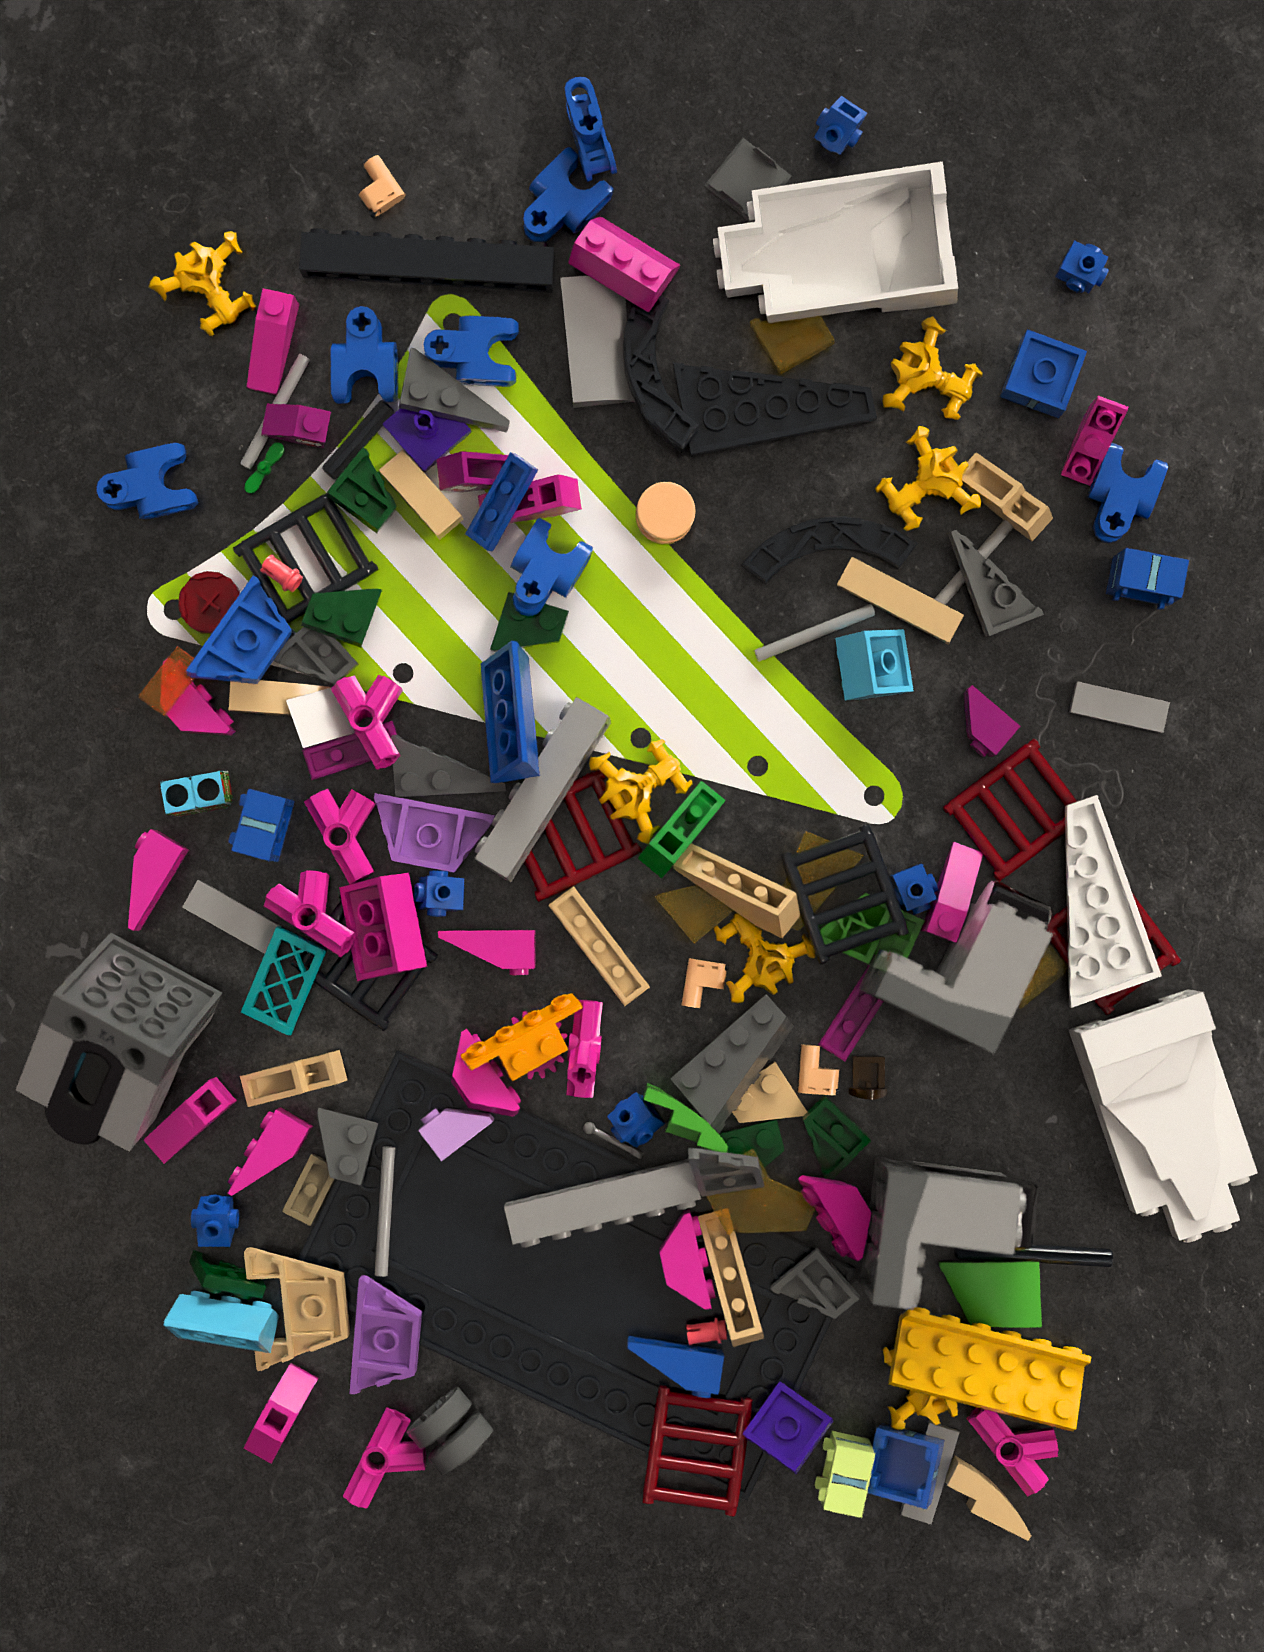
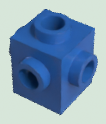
M841 96L830 109L825 108L816 121L819 129L814 138L820 141L825 149L840 155L848 146L853 148L860 139L863 132L859 130V127L865 119L867 112Z
M1074 240L1055 277L1066 282V286L1075 292L1083 293L1085 291L1089 293L1095 285L1100 287L1109 271V269L1104 267L1108 256L1102 254L1103 251L1095 245H1083Z
M917 864L890 875L894 891L903 911L912 909L913 914H917L932 908L930 902L937 899L934 892L939 891L932 873L926 874L923 864ZM913 885L918 888V893L915 896L910 891Z
M429 871V876L420 877L419 883L415 884L414 901L418 902L417 910H427V916L446 917V912L463 910L464 878L448 877L447 871Z
M637 1092L628 1099L620 1101L615 1106L614 1111L607 1116L613 1124L611 1128L613 1135L621 1143L626 1141L636 1148L647 1143L653 1137V1133L665 1124L652 1103L643 1100V1096Z
M201 1196L197 1209H193L191 1213V1227L197 1228L198 1247L231 1246L234 1231L239 1226V1210L233 1208V1196Z

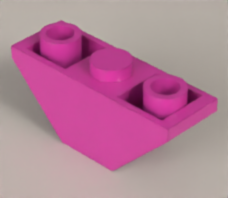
M1101 396L1096 397L1089 405L1076 432L1061 475L1086 485H1091L1128 411L1127 406Z
M169 658L163 661L160 708L174 724L186 733L233 735L236 732L230 726L234 722L233 719L222 707L218 711L209 702L213 699V696L202 684H199L197 687L189 679V676L186 675L187 666L181 660L177 663Z
M465 1029L461 1032L451 1083L468 1108L511 1117L515 1116L520 1110L518 1103L521 1100L516 1091L511 1086L506 1088L500 1079L503 1073L497 1063L491 1060L474 1070H470L463 1062L461 1054L466 1052L467 1048L472 1044L481 1042L477 1034L471 1036L469 1031Z
M805 1175L799 1177L798 1180L803 1187L801 1193L804 1199L817 1210L819 1214L817 1220L822 1228L832 1235L834 1239L832 1245L837 1253L842 1257L847 1256L855 1261L862 1259L872 1213L858 1189L842 1181Z
M690 1209L683 1210L659 1248L666 1284L706 1310L711 1308L710 1299L716 1298L712 1279L705 1280L703 1268L709 1266L705 1247L698 1249L696 1236L702 1235L698 1216L691 1217Z
M290 1363L256 1422L244 1449L272 1464L315 1386L318 1377Z

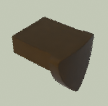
M852 1056V1087H849V1095L869 1100L883 1098L887 1095L884 1056Z

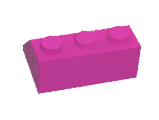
M601 216L590 220L575 240L568 264L648 313L680 268V265Z
M409 873L380 876L339 888L346 926L357 935L354 945L351 947L357 981L427 967Z

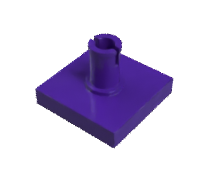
M400 408L382 423L384 428L424 473L437 463L438 458L444 457L472 432L466 423L436 417L427 410L414 412Z
M779 1382L743 1432V1436L794 1474H797L833 1423V1419L785 1384Z

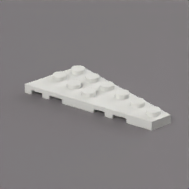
M1097 795L1065 806L1068 989L1070 1008L1162 976Z

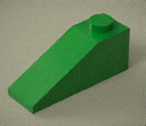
M701 781L637 859L660 878H663L726 800Z

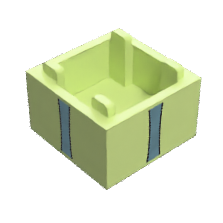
M831 1431L830 1438L825 1437L822 1446L823 1450L827 1451L822 1476L816 1477L814 1484L815 1488L819 1489L818 1499L822 1503L823 1510L862 1518L875 1452L868 1438Z

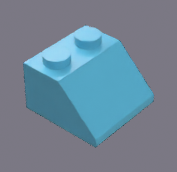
M904 629L862 631L835 638L845 700L869 699L914 691Z

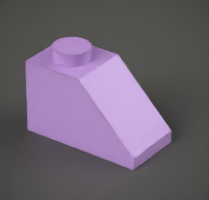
M435 1108L421 1119L424 1125L418 1131L439 1159L443 1161L494 1121V1117L490 1113L445 1108L439 1113Z

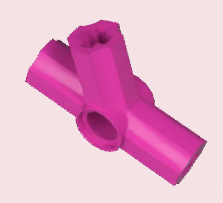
M380 675L377 676L366 694L355 676L344 677L337 681L331 688V691L375 768H386L395 763L400 754L382 723L402 693V688L389 678ZM367 717L373 718L371 724L367 727H359L362 719Z
M329 789L321 791L304 801L323 836L325 844L330 848L349 884L357 883L374 873L375 871L359 845L356 836L376 803L351 789L340 809ZM342 828L347 833V840L343 845L336 846L333 844L331 837L336 829Z
M309 870L301 872L298 895L281 884L271 888L266 895L263 905L265 908L339 957L349 952L354 945L357 935L325 914L330 877L327 873ZM316 914L315 921L309 926H304L305 919L309 915Z
M579 1000L583 1008L574 1013L573 1032L570 1033L566 1095L593 1098L596 1065L599 1064L602 1036L599 1035L603 1002Z
M978 1407L972 1410L967 1420L1023 1492L1030 1496L1041 1490L1049 1478L1035 1460L1058 1457V1445L1053 1427L1013 1433L997 1412ZM1007 1442L1015 1443V1449L1011 1454H1000L1003 1444Z
M385 1409L343 1494V1497L349 1503L367 1509L386 1472L426 1469V1447L420 1449L414 1441L401 1442L411 1422V1419L406 1417L405 1414L395 1409ZM371 1452H380L384 1456L385 1462L378 1465L374 1464L369 1459V1454Z

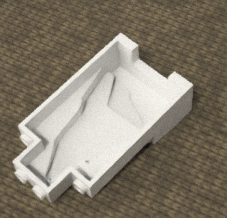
M943 161L752 190L753 201L747 202L749 221L755 220V222L718 227L719 238L713 239L715 257H721L722 269L717 270L719 289L725 288L727 298L764 292L763 295H758L760 314L767 315L768 323L877 307L881 308L882 312L956 304L958 283L950 238Z
M1185 990L1158 999L1159 1003L1107 1021L1095 1020L1069 1029L1130 1211L1135 1214L1140 1213L1141 1216H1149L1159 1212V1207L1162 1206L1171 1235L1179 1241L1183 1240L1184 1243L1196 1241L1202 1238L1201 1233L1210 1230L1217 1233L1232 1228L1231 1223L1240 1219L1228 1183H1231V1186L1241 1185L1250 1181L1249 1176L1258 1173L1212 1041L1211 1030L1216 1028L1204 993L1194 990Z

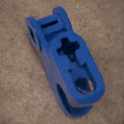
M575 77L565 85L567 117L578 149L582 170L588 182L592 180V175L608 170H610L611 175L617 173V167L611 145L607 140L603 127L602 115L594 88L588 78ZM577 87H581L587 91L588 95L572 96V92Z
M571 147L565 148L534 179L529 187V190L537 199L524 212L523 221L525 235L532 242H547L564 224L574 234L579 232L611 200L614 188L604 180L599 181L595 186L586 190L577 189L572 186L568 178L577 168L578 154ZM534 220H536L539 223L544 220L545 226H542L541 224L534 226Z
M363 306L356 307L347 315L346 343L331 345V395L336 404L349 403L355 382L362 377L369 376L377 379L378 393L385 402H396L398 399V351L396 342H382V325L373 310ZM364 321H368L370 325H366L365 331H361L359 327L364 325Z
M462 316L459 318L458 331L438 329L428 333L423 344L425 356L440 368L456 369V380L461 384L510 387L516 383L515 370L509 365L495 363L489 357L488 352L490 347L498 341L515 339L519 332V323L512 318ZM439 343L444 344L445 349L442 350V354H436L435 349H437Z
M179 443L165 444L127 454L125 460L128 469L104 475L96 486L99 498L109 508L123 510L137 506L140 519H151L190 510L198 504L197 496L193 491L187 488L171 490L164 485L166 471L170 467L181 464L186 460L185 446ZM114 486H117L120 489L119 491H117L116 498H113L110 495V493L113 492Z
M1111 443L1088 492V498L1101 502L1093 524L1094 534L1099 540L1111 543L1120 539L1130 528L1134 515L1144 519L1149 518L1165 479L1168 463L1157 459L1147 468L1144 477L1132 478L1122 470L1121 458L1124 452L1123 447ZM1109 519L1115 520L1114 526L1116 528L1114 530L1110 529V523L1107 522Z
M538 518L532 526L510 568L522 574L515 588L513 606L516 611L525 616L538 614L552 591L567 598L589 562L593 551L592 546L580 541L567 554L554 552L546 542L551 524L541 518Z

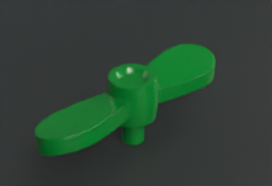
M281 443L272 444L264 461L258 463V470L245 483V491L247 493L253 494L259 489L264 477L271 473V467L283 456L284 446Z

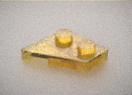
M821 316L774 323L760 321V318L750 321V327L780 375L835 344V338Z

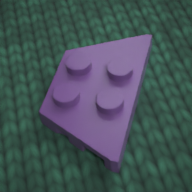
M374 794L381 825L388 843L390 857L395 862L455 873L492 825L495 815Z
M361 1275L358 1283L349 1394L360 1393L361 1389L373 1385L380 1387L389 1384L395 1379L402 1380L412 1377L417 1371L422 1311L366 1275Z

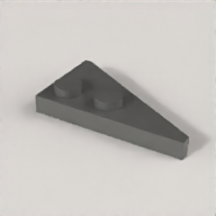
M410 348L399 408L414 412L427 410L436 417L507 433L510 420L417 349Z
M957 530L947 533L985 637L1044 615L1038 606L1035 607L1022 594L1023 591L1016 584L1008 581L1007 576L989 558L985 559L973 547L974 544L966 536L961 535Z
M398 735L391 736V740L400 754V757L393 763L395 797L506 791V782L491 783L489 773L484 774L467 767L465 763L446 755L436 754L431 749L405 741Z

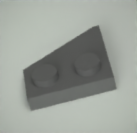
M318 1108L317 1115L330 1178L362 1185L379 1123Z
M697 1148L688 1149L689 1162L701 1197L764 1187V1176L758 1157Z

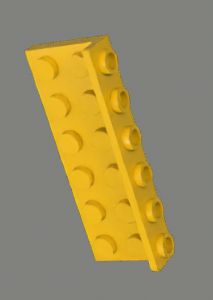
M913 1307L911 1310H907L900 1315L888 1385L1068 1431L1076 1430L1084 1368L1091 1363V1356L1082 1354L1081 1349L1065 1346L1063 1349L1051 1346L1052 1342L1044 1339H1033L1032 1341L1022 1339L1020 1333L1013 1331H1002V1333L991 1331L989 1325L982 1323H972V1325L960 1323V1318L951 1315L933 1316L930 1315L929 1310L920 1307Z

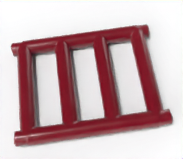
M1032 739L943 807V810L949 816L954 815L995 869L993 874L999 882L1065 833V817L1055 824L1014 771V768L1029 758L1065 806L1078 802L1038 749L1041 747L1036 739ZM1002 777L1005 778L1045 831V833L1031 843L989 790V787ZM977 796L983 801L1020 850L1006 862H1004L964 809V806Z
M599 769L576 779L563 799L590 853L593 863L576 870L551 818L544 829V833L565 876L548 884L531 850L524 864L537 889L534 892L538 902L642 852L637 842L633 843L622 818L615 820L610 818V815L616 812V809L610 800H607L601 806L622 849L604 856L575 795L592 786L598 800L605 792L606 785L603 780L606 778Z
M1133 894L1148 939H1151L1161 952V955L1156 958L1159 970H1163L1168 965L1173 967L1179 964L1181 959ZM1066 906L1050 919L1045 917L1039 921L1046 924L1044 930L1053 934L1050 942L1068 965V943L1057 930L1067 922ZM1145 982L1103 996L1094 1001L1104 1014L1108 1016L1115 1010L1113 1007L1115 1004Z
M660 1385L656 1399L642 1502L653 1504L654 1500L718 1509L724 1510L728 1516L735 1517L748 1440L743 1436V1432L750 1424L753 1400L751 1398H741V1402L712 1397L702 1398L692 1394L672 1392L670 1387ZM668 1405L737 1414L736 1434L666 1423ZM664 1436L733 1446L731 1465L661 1455ZM659 1468L729 1478L727 1496L721 1497L657 1487Z

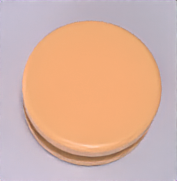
M656 483L647 488L638 501L635 515L637 526L647 539L655 543H675L686 536L695 518L693 498L685 488L676 483Z

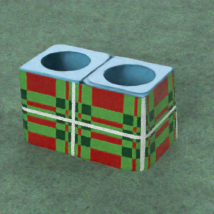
M217 771L160 782L165 814L180 817L229 807L233 801L228 771ZM207 778L215 780L220 788L218 796L211 801L201 799L197 793L198 784ZM174 784L184 786L188 792L186 803L179 807H174L168 803L166 791Z

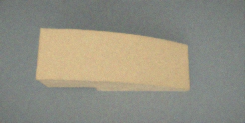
M403 450L379 469V472L439 540L464 520L457 509Z
M975 453L967 462L969 466L962 477L963 485L973 494L980 495L981 501L1000 518L1008 521L1014 529L1030 541H1033L1053 519L1048 506L1026 492L1021 483L978 453Z
M260 680L258 684L230 681L228 710L239 713L291 716L286 700L331 687Z
M340 1050L246 1074L240 1076L247 1106L251 1107L347 1081V1076Z
M954 1455L945 1479L947 1486L969 1497L966 1505L971 1513L1029 1541L1031 1537L1029 1530L1004 1493L979 1470Z

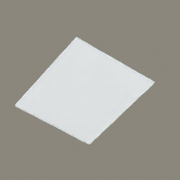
M331 688L286 700L303 748L355 733Z

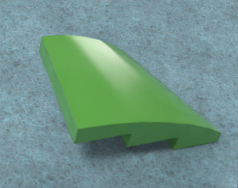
M864 893L860 898L866 897L870 894ZM884 903L828 923L820 931L826 945L891 922L892 920ZM902 910L909 931L907 935L898 936L896 933L842 953L870 965L873 956L877 955L879 949L886 952H894L908 959L925 920Z
M649 1083L646 1084L643 1100L671 1109L665 1128L666 1132L695 1141L698 1146L713 1151L727 1152V1144L703 1118L662 1089Z
M1038 1261L939 1262V1268L944 1273L970 1325L972 1323H982L990 1327H1042L1040 1269Z

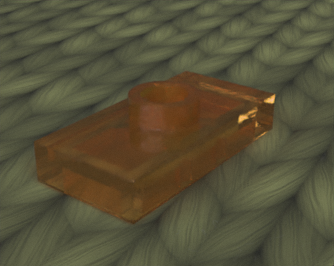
M177 646L138 695L139 699L165 717L195 679L186 675V669L194 660V657Z

